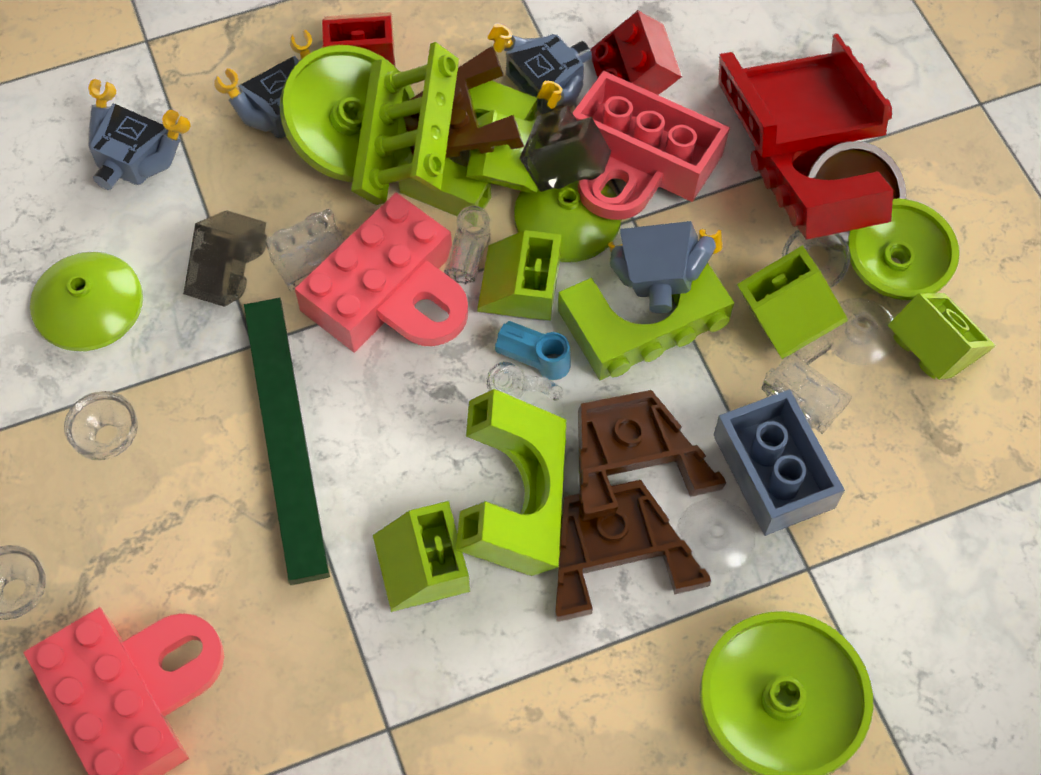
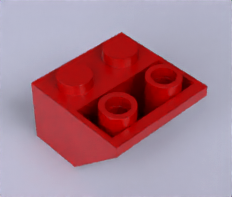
M639 10L590 49L592 54L591 60L597 78L605 71L657 95L682 78L664 24Z
M392 12L325 16L323 18V47L333 45L357 46L382 56L395 66Z

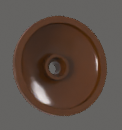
M845 142L827 149L815 159L806 174L807 177L814 179L837 180L879 172L894 190L893 199L907 198L905 181L895 161L882 149L865 142ZM849 231L820 237L829 245L847 251Z

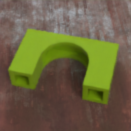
M489 81L470 89L477 118L495 110L498 114L514 115L515 118L530 122L537 120L536 97L495 81ZM411 151L407 158H401L397 166L413 163ZM445 158L441 190L439 191L430 189L414 178L398 181L401 194L474 224L477 223L491 199V183L467 178V167L449 158Z
M707 262L699 277L692 281L689 292L672 294L676 309L670 316L657 323L636 324L619 317L610 308L592 277L559 292L558 312L598 379L603 380L609 376H621L631 366L639 362H651L660 357L665 350L676 345L678 347L686 346L704 332L709 330L710 332H716L722 329L730 321L734 301Z
M492 389L469 400L466 437L505 453L514 462L521 474L525 495L520 513L486 501L459 511L457 551L530 576L558 568L566 419L496 389Z

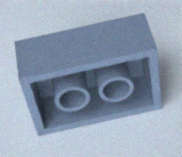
M790 389L719 415L713 436L764 536L837 507L845 489Z

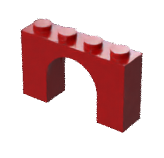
M835 145L764 158L760 156L755 147V150L751 151V163L754 171L760 173L765 187L768 190L771 189L776 196L778 206L785 209L792 226L797 227L806 240L891 222L894 190L879 172L837 180H820L806 176L815 159Z

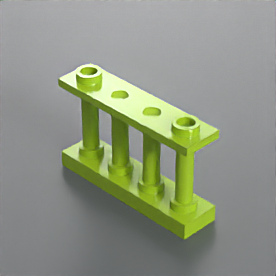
M437 42L430 43L427 64L401 72L383 59L372 62L351 191L374 205L384 204L387 201L390 183L410 178L416 179L434 191L441 190L459 58ZM425 81L422 97L402 102L404 86ZM420 113L417 130L397 135L399 118ZM415 145L413 163L392 168L394 151Z

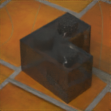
M569 106L537 116L520 160L539 191L542 192L552 188L561 189L579 180L597 178L604 173L611 150L592 117L577 121Z
M226 210L195 223L183 294L223 307L241 298L247 285V278L244 276L245 266L247 263L260 257L267 246L268 237L264 234L266 222Z

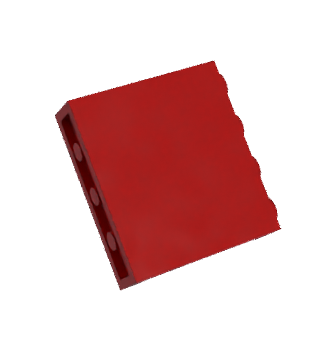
M838 33L833 34L832 51L829 54L749 68H742L733 52L719 54V85L762 158L880 137L887 134L888 120L892 118L891 102L883 96L878 89L876 81L869 77L864 65L858 62L850 46L844 43Z

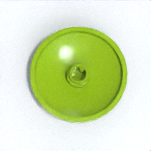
M327 46L306 55L291 71L283 86L280 98L282 126L287 139L297 154L320 173L345 182H353L372 62L383 59L395 67L382 56L357 46ZM410 85L404 86L402 102L408 101L415 96ZM404 117L399 118L397 135L407 132ZM410 147L394 151L392 168L397 167L402 157L407 158L411 151Z
M778 611L751 616L734 625L717 641L702 673L700 705L703 719L712 739L725 756L744 771L752 775H830L849 761L863 743L872 720L873 692L869 674L862 659L844 636L816 618L795 612Z

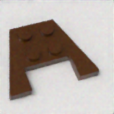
M494 46L487 48L458 67L445 158L459 157L460 151L479 149L480 153H488L494 151V146L509 145L510 149L524 147L514 115L479 128L470 89L504 76ZM423 91L414 96L413 98H411L410 100L422 97ZM420 113L404 117L407 132L418 129ZM415 145L410 147L413 156Z
M652 390L581 403L578 409L580 517L582 521L612 515L618 510L619 505L607 477L609 475L676 462L690 497L722 490L726 485V480L719 471L715 473L704 460L706 455L699 446H692L680 431L682 428L680 423Z
M641 480L611 486L619 505L616 513L582 521L580 517V493L564 497L555 610L556 622L592 614L593 607L583 574L663 556L674 594L710 586V575L705 568L702 569L693 557L690 547L684 539L681 540L669 523L670 519Z

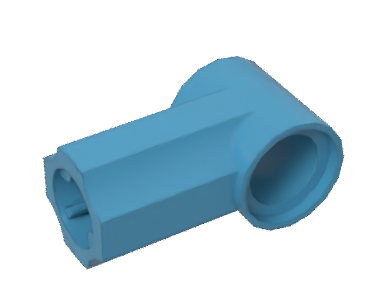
M512 321L503 324L495 344L496 353L537 368L541 376L549 380H559L569 373L571 368L569 341L564 335L556 332L543 334ZM550 354L560 355V357L554 359L547 358Z

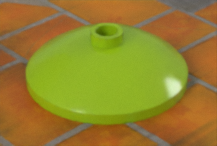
M563 168L540 174L537 194L521 191L515 204L514 219L518 233L523 230L562 234L560 262H579L599 255L609 247V242L615 240L621 225V220L599 217L582 204L578 192L580 169ZM606 184L601 191V194L605 197H617L609 184ZM564 200H572L574 202L567 203Z
M893 199L891 222L849 231L847 251L853 269L866 285L887 297L899 300H912L918 293L935 294L947 285L957 269L959 245L953 229L939 213L922 203L908 199ZM891 258H897L901 264L894 262Z
M102 252L78 253L61 259L41 275L31 294L30 314L39 333L51 344L70 351L96 350L114 343L132 328L141 312L143 291L136 273L122 259ZM84 286L83 289L76 291L78 287Z

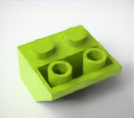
M523 230L488 245L477 308L478 312L551 321L560 263L562 234Z
M803 245L737 284L750 310L781 359L786 358L849 321L821 271Z
M449 501L409 510L373 535L391 612L470 592L469 574L463 552L456 550L457 529Z

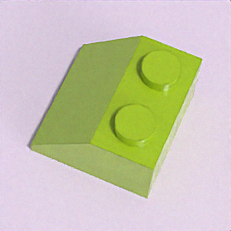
M918 293L888 324L895 333L893 338L896 343L904 350L912 351L921 360L918 363L920 368L933 379L936 377L938 380L953 378L996 346L945 293Z

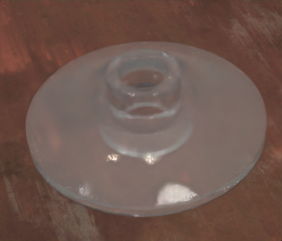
M850 298L840 301L839 304L849 321L823 335L829 349L840 359L856 365L875 364L888 357L896 345V341L893 338L895 333L888 326L894 319L889 311L882 305L869 299ZM857 323H863L868 328H862Z
M706 498L691 504L681 514L676 527L677 535L681 540H685L702 569L705 568L711 574L729 573L740 568L750 558L755 546V529L748 514L735 503L721 498ZM714 525L720 526L724 529V534L715 535L711 532L710 527Z

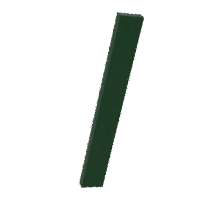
M281 298L244 304L288 581L291 586L329 578L328 561Z

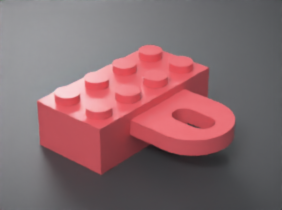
M603 71L570 115L567 144L592 155L579 176L578 192L582 204L599 217L622 220L640 213L646 207L658 187L693 202L723 156L730 127ZM621 179L626 183V186L617 197L608 198L601 194L602 189L609 180Z
M395 192L295 288L300 311L354 353L384 323L407 340L422 346H438L453 340L466 325L468 302L462 287L439 269L453 256L451 232ZM428 299L445 310L449 317L442 322H435L414 306L418 301Z
M101 607L23 652L88 775H164L188 760L189 757L166 716L208 690L217 680L224 662V649L218 634L207 621L191 614L167 616L123 642L114 624ZM192 640L202 643L203 648L200 655L175 671H165L162 669V661L170 652Z

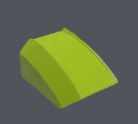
M492 110L477 118L479 128L508 116L498 114L495 110ZM515 118L524 147L510 149L509 145L494 146V151L488 153H480L479 149L469 151L467 178L537 194L546 135L536 120L530 122Z

